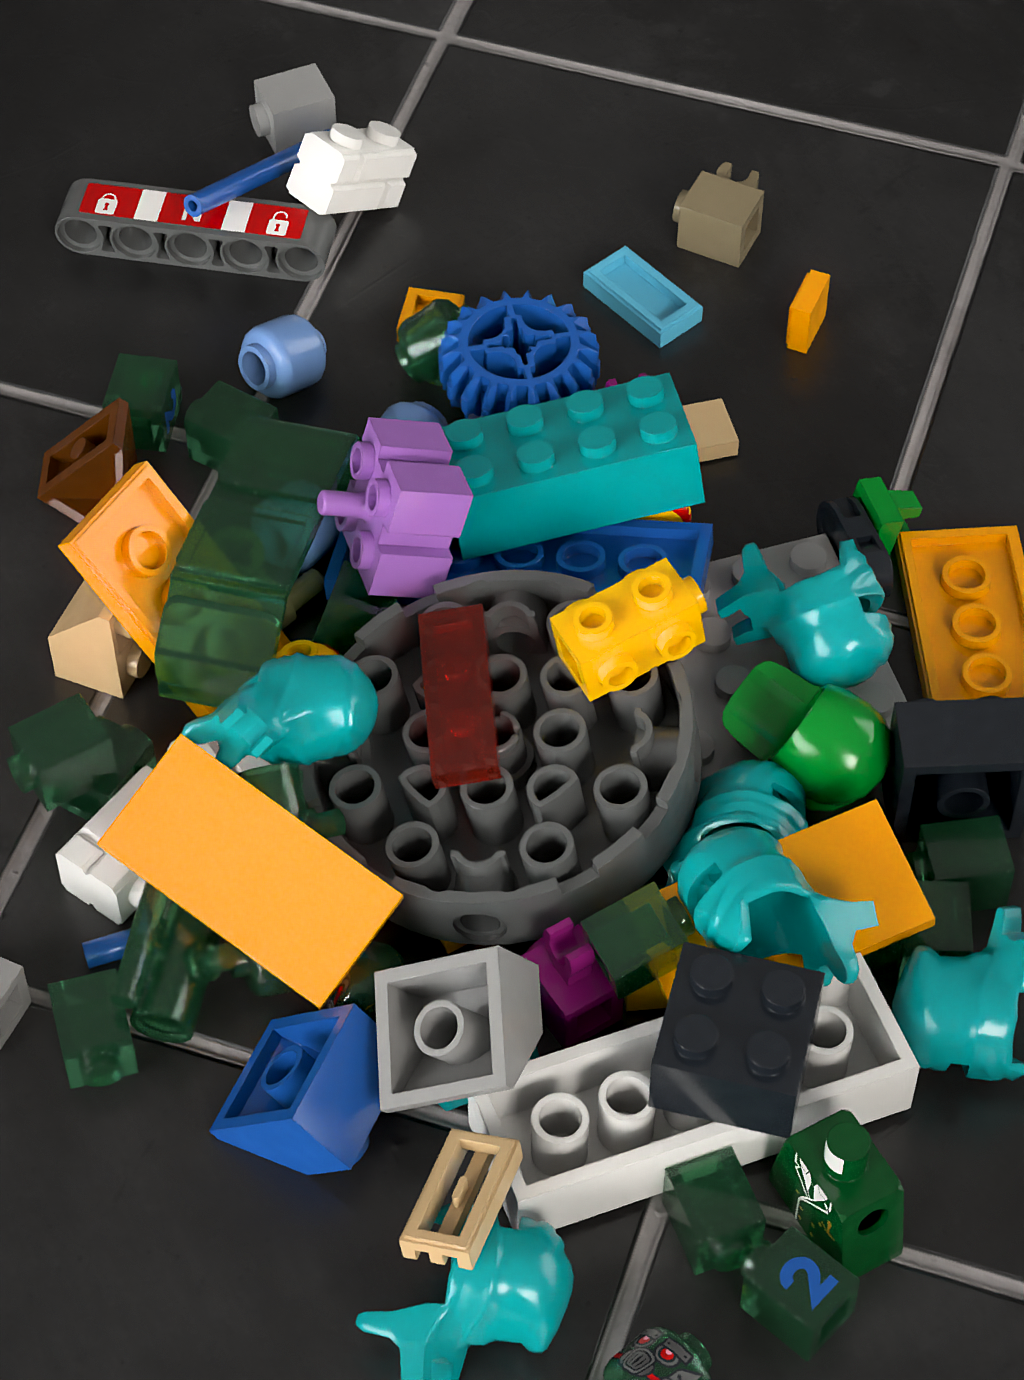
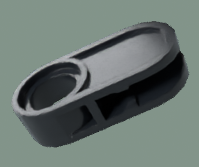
M849 496L821 502L816 515L818 535L826 533L838 560L839 542L853 539L857 550L865 555L868 565L874 571L877 581L883 588L884 598L889 597L894 582L891 559L860 501L856 497Z

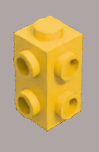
M664 558L644 569L632 571L620 582L587 599H580L571 603L564 611L549 619L559 657L591 702L610 691H619L627 687L635 678L650 671L655 666L658 667L667 661L678 660L686 656L694 647L705 642L701 614L706 612L708 608L703 593L695 580L689 575L682 579L668 559Z

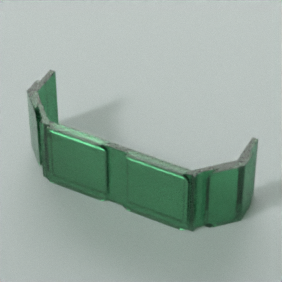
M249 415L248 419L243 422L218 472V479L210 496L203 503L176 557V564L170 574L168 597L163 608L154 652L159 696L218 708L225 699L239 691L238 689L248 679L259 672L263 662L276 658L288 596L324 518V515H320L317 510L318 495L321 490L347 491L349 481L355 480L350 471L351 451L355 442L362 441V437L357 436V434Z

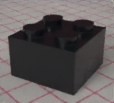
M984 696L978 699L941 701L922 698L911 702H894L890 724L892 759L881 782L887 821L898 843L1021 838L1024 826V697L1001 698L998 696Z
M684 942L651 1063L648 1107L788 1139L791 1136L818 1020L825 973Z

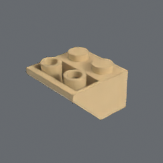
M84 579L48 636L55 676L123 699L135 678H142L147 673L152 661Z

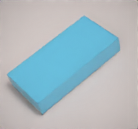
M626 245L583 272V286L659 348H662L702 321L703 307Z

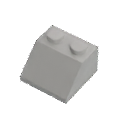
M497 945L374 972L380 1111L391 1113L513 1089L543 1034L539 965Z

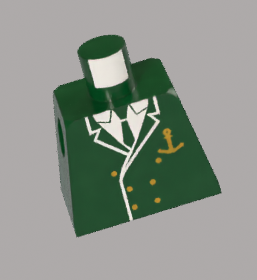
M842 1109L791 1135L784 1141L768 1178L841 1286L902 1254L904 1190L902 1184L872 1142L868 1131L860 1125L851 1111ZM859 1224H864L867 1229L858 1230Z

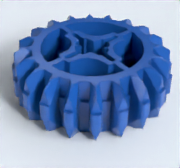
M529 290L526 291L522 298H511L503 291L498 301L493 302L481 296L476 309L462 307L458 320L448 321L447 330L444 333L445 337L441 339V346L438 349L439 380L442 383L443 390L447 391L451 407H461L465 419H476L510 411L519 405H535L571 396L582 390L594 391L597 379L600 377L599 343L596 340V334L591 333L587 317H576L572 304L556 307L552 294L542 300L533 299Z

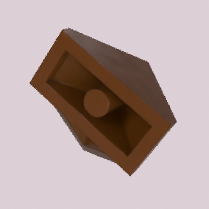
M119 397L44 453L38 499L80 523L131 467L137 464L128 402Z

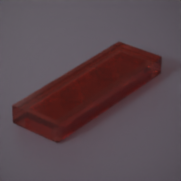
M477 604L418 614L430 769L435 789L501 779L487 623L483 605Z

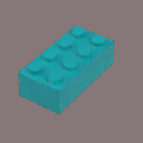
M670 372L656 376H641L627 383L594 391L582 390L568 397L535 405H519L510 411L476 419H460L450 425L442 426L443 432L453 451L449 465L460 466L474 495L461 536L457 538L463 560L705 503L697 443Z

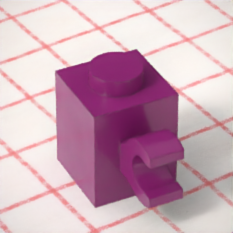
M569 917L545 929L543 937L537 940L525 954L521 955V957L539 965L542 1021L563 1049L575 1046L622 1020L624 983L580 925L574 926Z

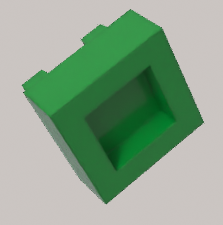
M881 477L859 479L852 495L864 507L889 556L899 532L910 531L905 519L919 517L923 509L913 491L888 490Z

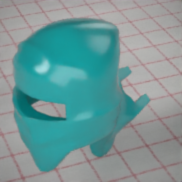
M853 539L839 542L840 565L816 576L800 580L786 589L785 583L767 568L758 546L754 542L744 546L741 552L744 573L740 581L715 599L717 612L721 619L729 617L739 609L744 615L748 616V618L732 627L733 640L736 645L774 637L776 644L784 649L791 671L812 685L821 687L826 683L845 689L857 686L871 678L877 669L888 661L894 643V635L891 631L892 625L885 614L876 613L884 602L885 593L877 581L874 571L868 565L865 555L857 550Z
M296 652L293 655H284L280 658H272L263 662L259 672L248 679L238 689L239 691L225 699L213 713L188 722L181 734L196 745H203L213 741L218 742L219 749L216 759L229 769L235 767L246 756L259 757L273 766H282L284 763L292 766H309L319 760H327L350 754L366 741L377 719L378 694L371 680L359 665L344 656H307Z
M739 761L707 776L700 783L692 825L682 836V839L668 860L663 864L664 869L668 873L666 885L652 886L645 893L648 895L678 882L681 863L690 849L705 837L720 830L737 826L750 827L767 831L776 840L808 828L806 820V793L803 786L789 771L772 761Z
M743 826L720 830L705 837L692 847L679 869L678 894L680 900L691 915L695 929L705 939L708 947L761 959L785 953L801 954L804 968L825 973L823 987L831 983L833 976L843 984L854 983L857 979L859 965L852 943L856 930L879 926L874 901L851 902L823 896L815 892L807 883L796 864L790 858L784 856L780 842L767 831Z
M1013 905L997 908L987 947L980 952H975L965 957L939 956L931 947L925 945L914 948L898 981L891 1012L920 1068L946 1071L951 1063L960 1064L966 1078L989 1081L1004 1078L1013 1081L1024 1076V1062L1013 1058V1038L1018 1019L1019 993H1024V932H1021V907Z
M450 1203L441 1207L434 1223L442 1224L451 1205ZM473 1205L471 1206V1209H470V1211H469V1213H468V1215H467V1217H466L465 1222L463 1223V1225H462V1227H461V1230H460V1233H459L458 1236H460V1234H461V1232H462V1229H463V1227H464V1225H465V1223H466V1221H467V1218H468V1216H469V1214H470V1212H471V1210H472ZM497 1215L473 1270L459 1268L457 1259L451 1257V1269L448 1276L445 1304L424 1303L395 1311L362 1312L357 1316L356 1326L363 1332L388 1337L399 1346L401 1380H459L467 1349L471 1345H486L493 1341L522 1343L532 1353H542L547 1350L559 1329L573 1289L574 1275L572 1265L564 1253L565 1244L563 1239L557 1235L554 1227L545 1221H536L532 1218L521 1216L518 1229L501 1227Z

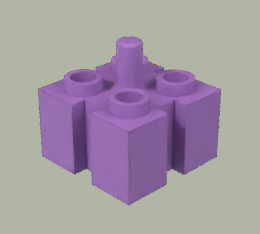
M368 417L362 441L355 442L351 451L350 471L355 480L349 481L346 492L321 490L318 495L317 510L320 515L335 516L336 528L338 531L343 532L350 549L351 565L354 569H358L368 595L424 598L435 593L433 585L446 581L453 560L449 547L453 537L460 538L474 495L460 466L449 465L453 451L440 423Z

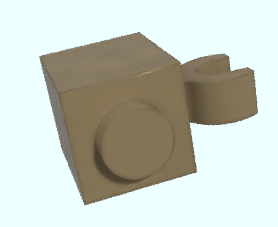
M724 162L717 169L716 175L701 171L691 189H683L680 192L674 205L672 219L678 223L677 247L739 268L761 232L764 191L758 189L759 172L752 170L746 180L740 182L731 180L732 163Z

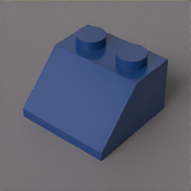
M355 1003L272 1019L209 1132L218 1140L306 1175L351 1170L352 1166L365 1154L370 1141L368 1135L381 1112L376 1022Z

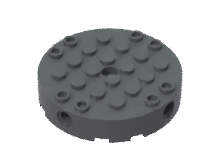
M515 569L470 574L433 585L434 594L421 598L404 608H401L398 602L394 603L372 618L354 634L356 643L344 654L345 658L359 665L371 680L378 694V713L372 732L366 741L350 754L327 760H319L309 766L298 765L303 795L318 833L403 895V900L388 920L410 931L434 939L459 944H515L539 940L543 937L545 929L567 917L572 920L574 926L578 924L580 926L609 912L631 897L668 860L682 839L692 818L699 796L702 777V749L691 690L681 661H667L658 667L655 666L650 671L635 678L627 687L619 691H610L590 702L559 657L549 618L564 611L571 603L580 599H587L598 592L595 591L594 583L565 574Z

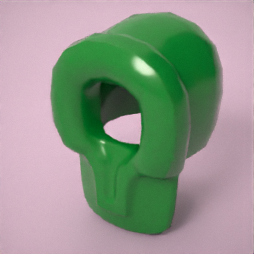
M764 661L755 666L734 692L723 711V726L738 742L760 761L775 762L797 779L806 793V809L835 811L855 802L857 799L865 797L882 780L892 759V733L885 718L870 703L839 686L826 683L823 687L814 686L791 670L773 661Z

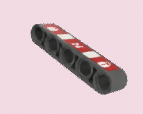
M82 178L73 182L55 225V235L58 241L69 250L81 254L294 281H313L321 277L327 264L337 228L335 220L330 214L319 215L307 205L247 197H237L198 217H192L184 208V199L187 195L196 191L93 178Z

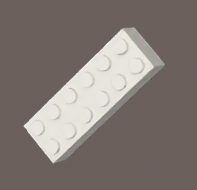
M861 952L856 953L859 973L854 983L843 984L833 976L831 983L823 987L818 1020L791 1135L842 1109L851 1111L860 1125L911 1108L920 1066ZM664 1016L529 1060L513 1089L468 1098V1121L472 1132L520 1140L523 1159L502 1204L513 1229H518L521 1216L532 1218L536 1221H545L552 1225L554 1229H558L775 1155L780 1152L787 1138L648 1107L651 1063ZM496 1155L494 1156L488 1171L490 1170Z

